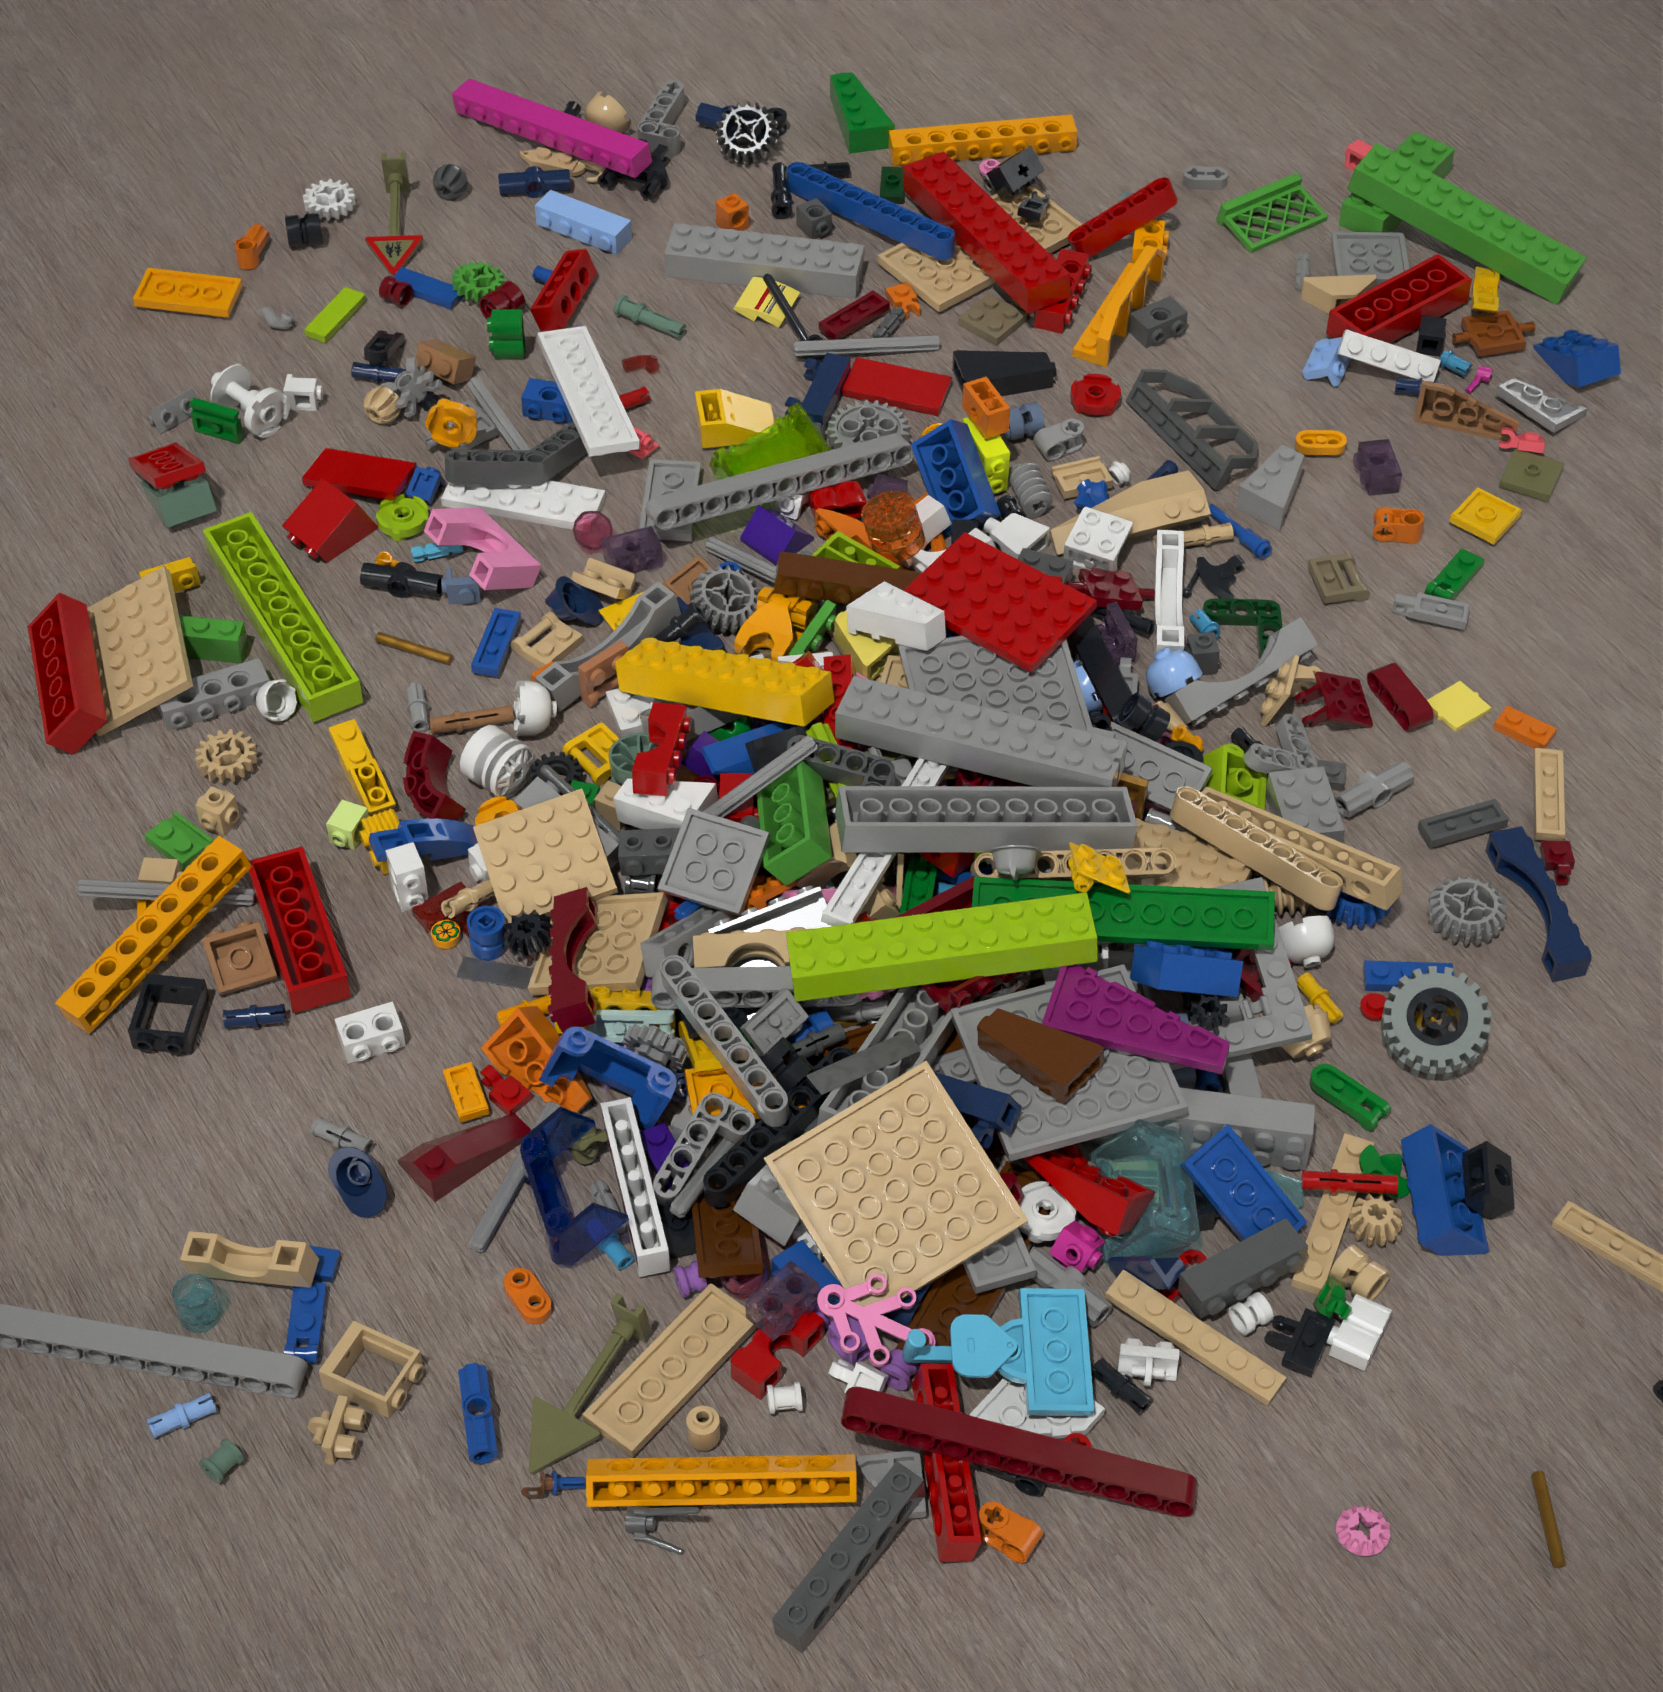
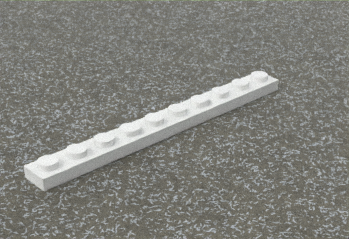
M919 758L902 786H938L950 766ZM860 852L824 909L821 922L831 926L854 923L897 852Z

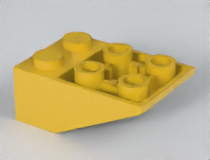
M722 389L695 391L696 418L702 448L778 441L770 403Z

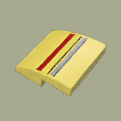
M753 277L733 309L753 322L759 316L777 328L780 327L785 319L784 313L761 277ZM776 281L792 307L800 292Z

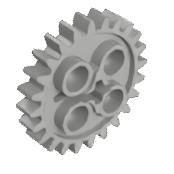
M865 400L863 405L855 401V406L853 407L845 404V410L838 408L837 414H832V421H828L827 428L829 445L834 446V449L896 433L900 434L909 443L910 425H908V418H904V413H897L896 406L888 409L887 402L880 406L878 400L873 404H869V401Z

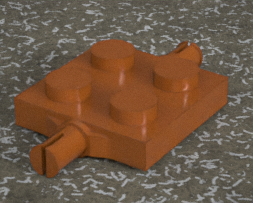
M1509 310L1462 317L1461 322L1465 332L1453 333L1452 340L1454 344L1468 341L1473 346L1478 357L1525 350L1527 342L1522 333L1534 332L1536 327L1534 321L1518 322L1513 318Z

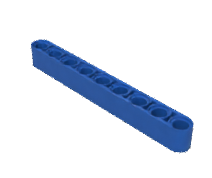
M794 162L787 166L788 189L791 193L809 201L817 198L827 209L937 259L947 260L954 257L955 232L951 228L808 164Z

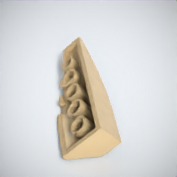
M1189 470L1141 481L1091 508L1132 521L1133 526L1127 539L1154 533L1157 530H1166L1199 522L1211 514L1204 489ZM1079 515L1050 530L1056 556L1064 554V544Z

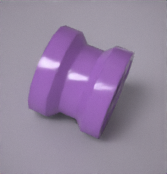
M697 1260L692 1261L690 1266L684 1268L680 1265L673 1267L675 1282L682 1298L688 1297L691 1292L696 1290L702 1292L707 1287L706 1278H699Z
M893 1349L890 1352L888 1363L881 1367L879 1371L889 1375L886 1382L888 1386L897 1390H905L910 1384V1376L916 1374L919 1369V1363L903 1361V1350Z

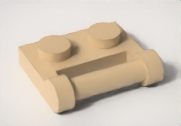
M549 611L542 616V621L522 637H516L511 641L510 645L518 655L541 668L551 661L555 662L564 659L583 643V635L560 621L553 612ZM546 630H552L532 648L528 646Z

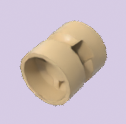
M1351 1245L1335 1261L1329 1276L1340 1281L1344 1288L1351 1287L1350 1292L1353 1296L1358 1294L1373 1301L1387 1284L1391 1273L1377 1261L1369 1262L1368 1254L1356 1245Z

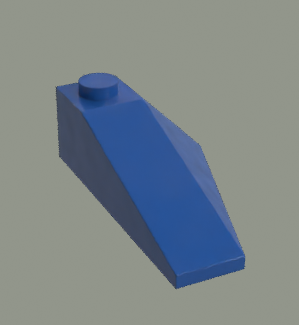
M774 722L705 746L701 749V752L712 774H755L745 743L798 725ZM806 725L804 727L805 732L809 730L808 726Z

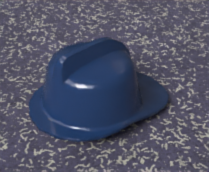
M561 576L556 580L555 589L545 599L546 605L552 608L555 615L563 621L580 619L594 625L599 624L604 619L599 613V610L604 608L600 599L592 591L566 576Z
M344 1147L337 1150L330 1158L328 1172L333 1185L344 1203L353 1214L359 1217L370 1218L377 1215L384 1208L387 1200V1188L381 1176L377 1160L371 1154L355 1147Z

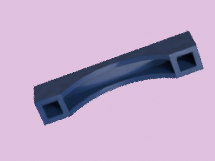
M1522 826L1491 832L1485 851L1495 871L1521 887L1540 910L1547 936L1541 961L1552 982L1585 976L1589 963L1592 960L1591 951L1587 945H1584L1577 924L1573 923L1569 917L1567 905L1558 896L1555 882L1548 877L1542 858H1538L1531 837H1527Z

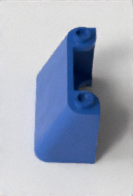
M570 1027L561 1034L539 1081L553 1087L555 1082L563 1077H567V1080L572 1081L577 1070L615 1087L632 1096L633 1109L638 1115L637 1125L638 1128L643 1130L655 1125L671 1100L677 1084L676 1076L668 1068L581 1027Z

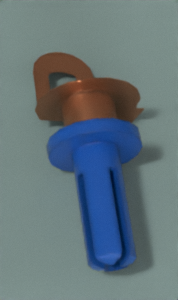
M542 1470L540 1475L541 1487L523 1488L521 1494L526 1497H543L544 1490H551V1494L556 1495L557 1489H584L586 1480L585 1477H557L556 1471H552L550 1477H544ZM537 1490L538 1494L529 1495L527 1491Z

